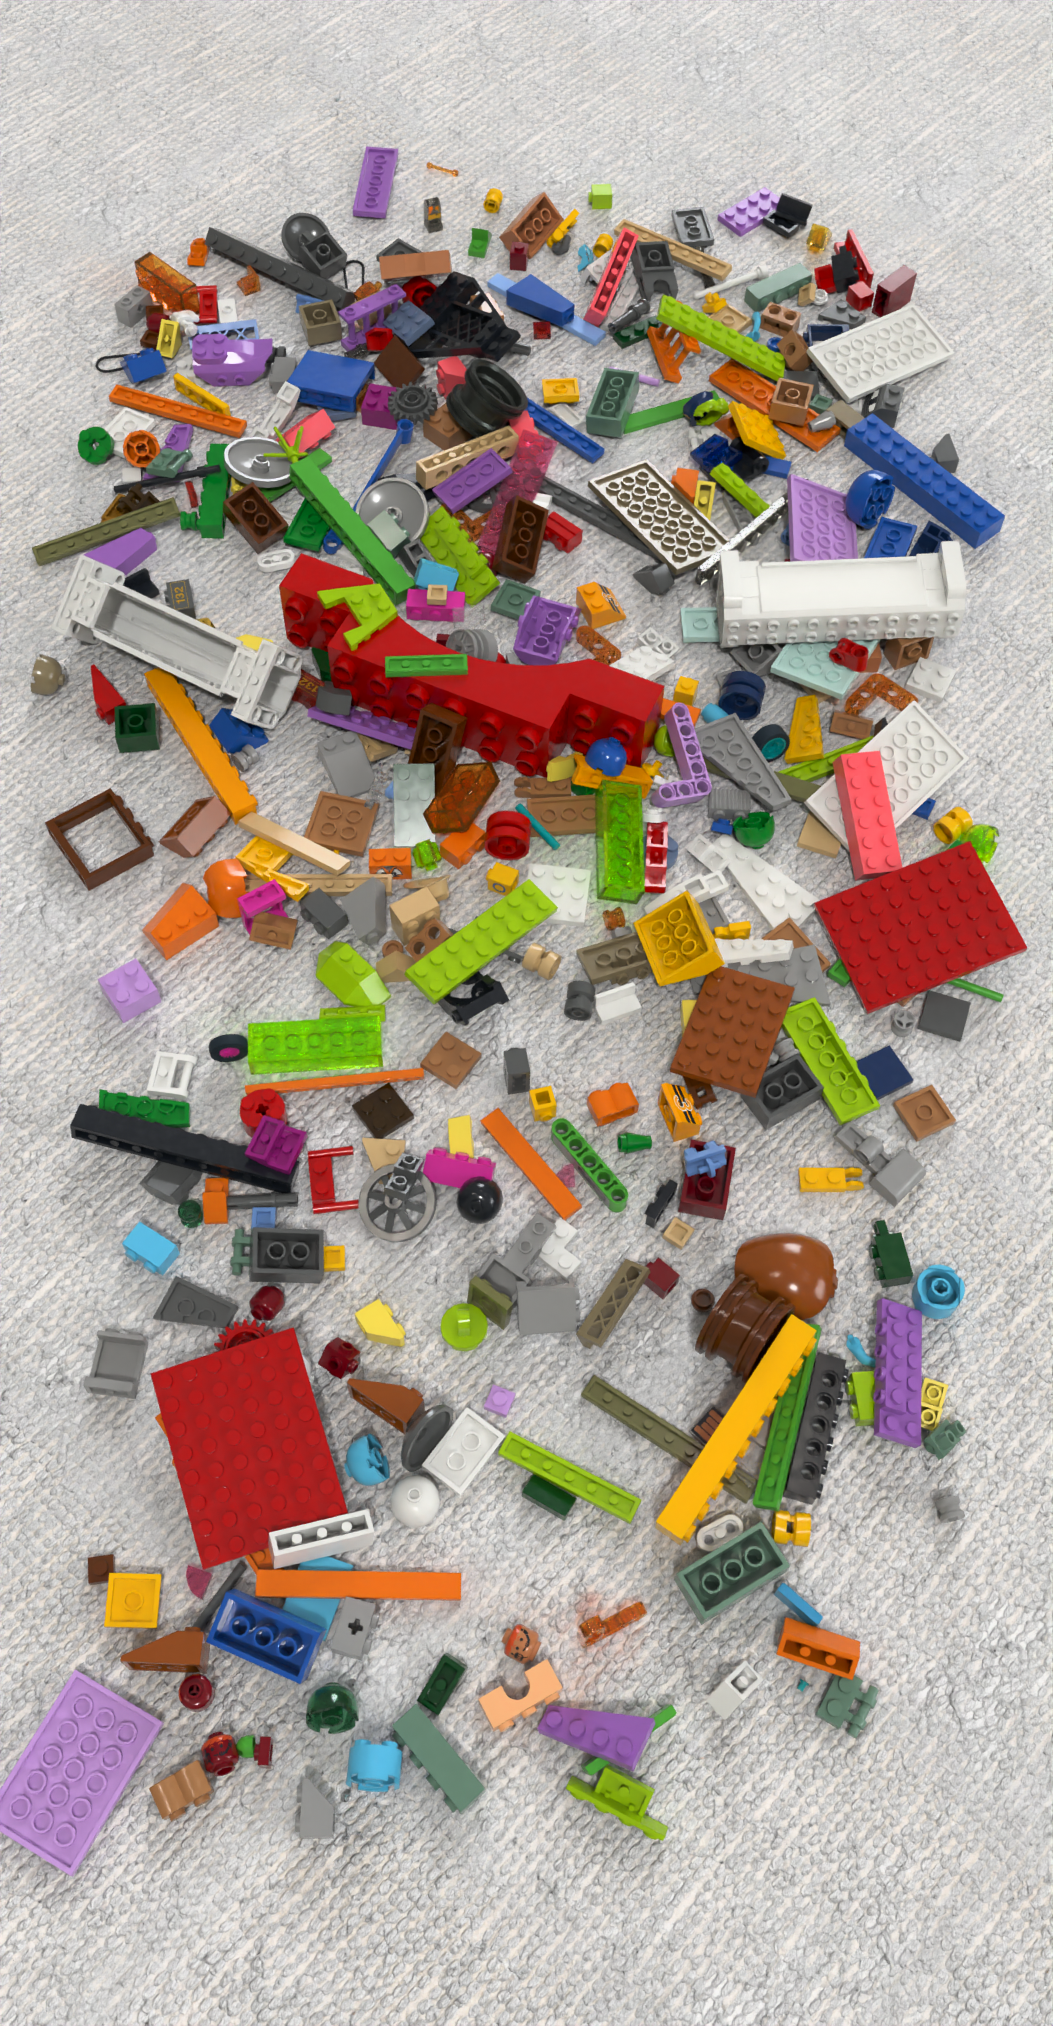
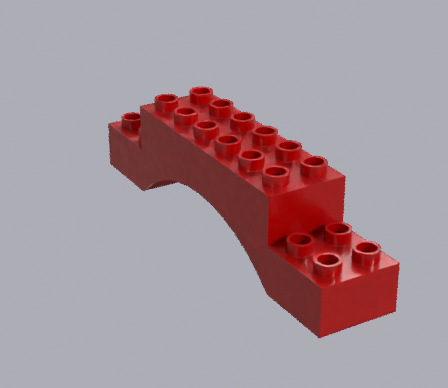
M301 553L280 583L279 590L287 639L299 648L309 646L328 652L331 680L334 688L350 690L352 695L351 706L353 707L358 706L372 712L374 716L388 717L397 722L407 723L408 727L416 728L421 709L430 703H434L467 717L460 748L463 746L476 751L483 759L489 762L500 760L513 765L517 771L526 776H534L536 774L547 778L546 768L548 762L560 756L566 744L571 745L575 751L586 755L591 744L598 739L616 738L627 753L626 765L642 768V764L647 759L654 745V736L660 727L664 685L590 658L553 665H515L483 660L467 655L468 675L386 677V656L463 653L454 651L424 636L406 623L399 615L381 630L377 629L370 635L371 638L367 641L363 640L358 644L357 649L351 651L344 640L343 633L358 628L360 625L345 602L325 609L318 598L317 592L374 584L371 578Z

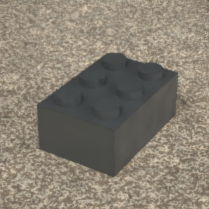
M796 1054L765 1072L756 1098L741 1094L740 1097L764 1129L768 1130L821 1098L824 1086L800 1055Z
M253 1227L250 1235L249 1282L320 1284L324 1275V1230Z

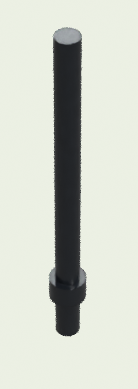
M219 464L205 467V465L199 466L194 470L177 473L174 478L161 476L114 486V492L116 494L127 492L137 483L146 488L194 477L203 478L207 477L208 474L221 472Z

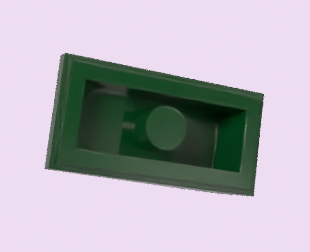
M445 1653L417 1701L439 1715L468 1669V1666L449 1653Z

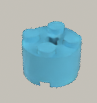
M932 1265L919 1275L912 1289V1300L915 1309L922 1311V1315L932 1319L950 1317L964 1297L965 1286L963 1280L948 1266Z
M355 1740V1745L349 1749L346 1785L352 1788L353 1782L358 1784V1790L369 1792H388V1787L394 1785V1790L399 1789L402 1751L397 1749L398 1744L392 1741H384L381 1745L371 1744L369 1740Z

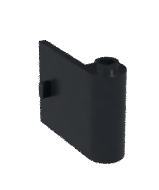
M737 437L731 442L728 454L700 465L699 469L713 482H716L722 490H726L710 475L713 468L723 462L734 474L743 481H746L764 473L768 469L769 460L756 449L745 445L741 437Z

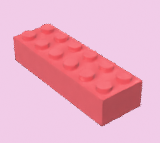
M880 751L841 754L833 762V768L855 881L875 879L903 868Z

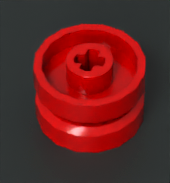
M498 811L491 814L487 819L484 845L486 852L501 860H517L525 857L529 853L532 823L529 818L515 811Z

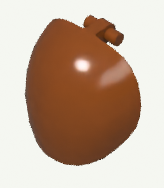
M795 1233L769 1234L747 1240L738 1249L735 1259V1279L740 1274H745L749 1278L748 1282L751 1280L758 1282L757 1292L762 1297L772 1302L778 1297L784 1298L786 1306L790 1303L795 1305L794 1316L800 1320L811 1318L820 1313L827 1305L829 1298H833L835 1295V1290L838 1288V1278L836 1277L837 1270L834 1269L833 1255L829 1247L816 1238Z

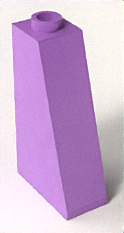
M139 528L84 554V556L123 572L126 576L157 550L156 538L151 532Z

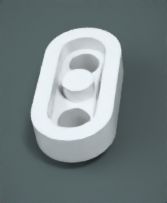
M289 549L261 554L257 559L258 568L262 572H273L290 568L295 563V555Z
M658 807L647 808L646 811L642 812L641 821L651 823L666 821V812H663L662 808Z
M726 1515L701 1528L696 1536V1545L699 1550L709 1554L742 1534L743 1523L735 1515ZM732 1526L734 1533H728L725 1527ZM710 1537L713 1543L707 1545L704 1542V1538Z

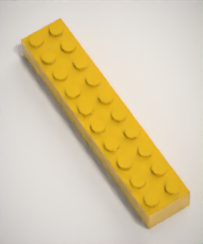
M790 1315L656 1520L655 1528L680 1546L683 1541L687 1543L690 1541L696 1531L694 1524L697 1520L702 1522L709 1511L710 1505L708 1502L711 1498L713 1500L717 1499L724 1486L722 1483L723 1479L727 1478L729 1480L738 1464L736 1459L738 1457L742 1459L747 1453L751 1441H749L750 1437H757L765 1422L762 1420L763 1417H770L778 1402L776 1397H783L791 1382L789 1377L791 1375L795 1377L804 1362V1359H802L803 1355L808 1358L817 1342V1339L814 1338L817 1330L794 1315Z

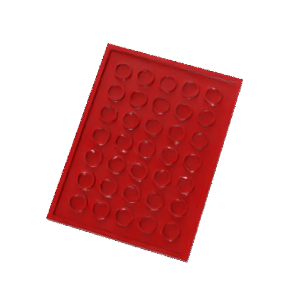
M970 841L814 903L815 910L867 1014L1027 950L1021 934Z
M294 1327L150 1373L203 1570L269 1548L270 1532L349 1514Z

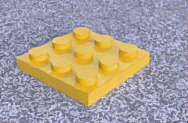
M732 401L728 405L745 445L774 458L783 460L786 457L783 449L784 445L780 442L779 434L773 426V420L769 419L768 415L760 414L757 410L747 408L742 403L739 404Z

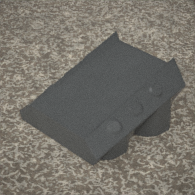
M158 1161L139 1184L151 1195L171 1205H181L189 1198L188 1191L192 1186L198 1184L203 1172Z

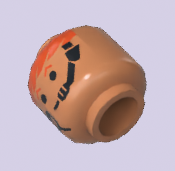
M522 1624L515 1625L513 1630L508 1628L501 1641L505 1644V1655L521 1664H526L529 1660L533 1662L542 1643L538 1641L539 1635L537 1632Z

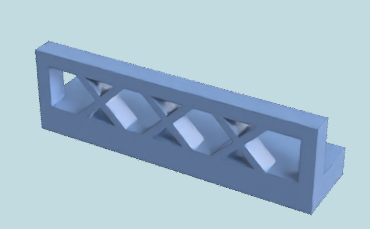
M256 319L197 326L198 330L195 334L197 336L199 334L224 333L223 335L226 336L229 332H237L239 336L236 340H239L241 336L244 339L240 340L259 339ZM254 329L255 338H247L243 335L245 330ZM188 337L190 350H192V337Z

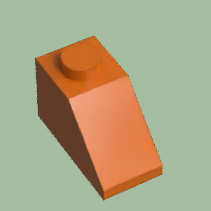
M677 468L676 475H672L671 483L694 505L699 470Z

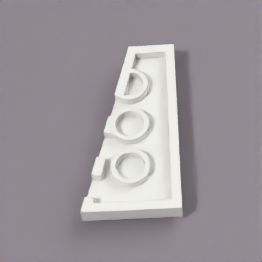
M715 939L725 962L722 967H728V963L740 962L741 965H750L749 963L755 960H760L761 963L790 960L794 948L793 940Z

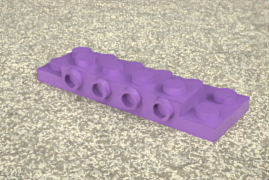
M881 1298L877 1301L875 1327L874 1435L917 1448L921 1446L922 1311Z

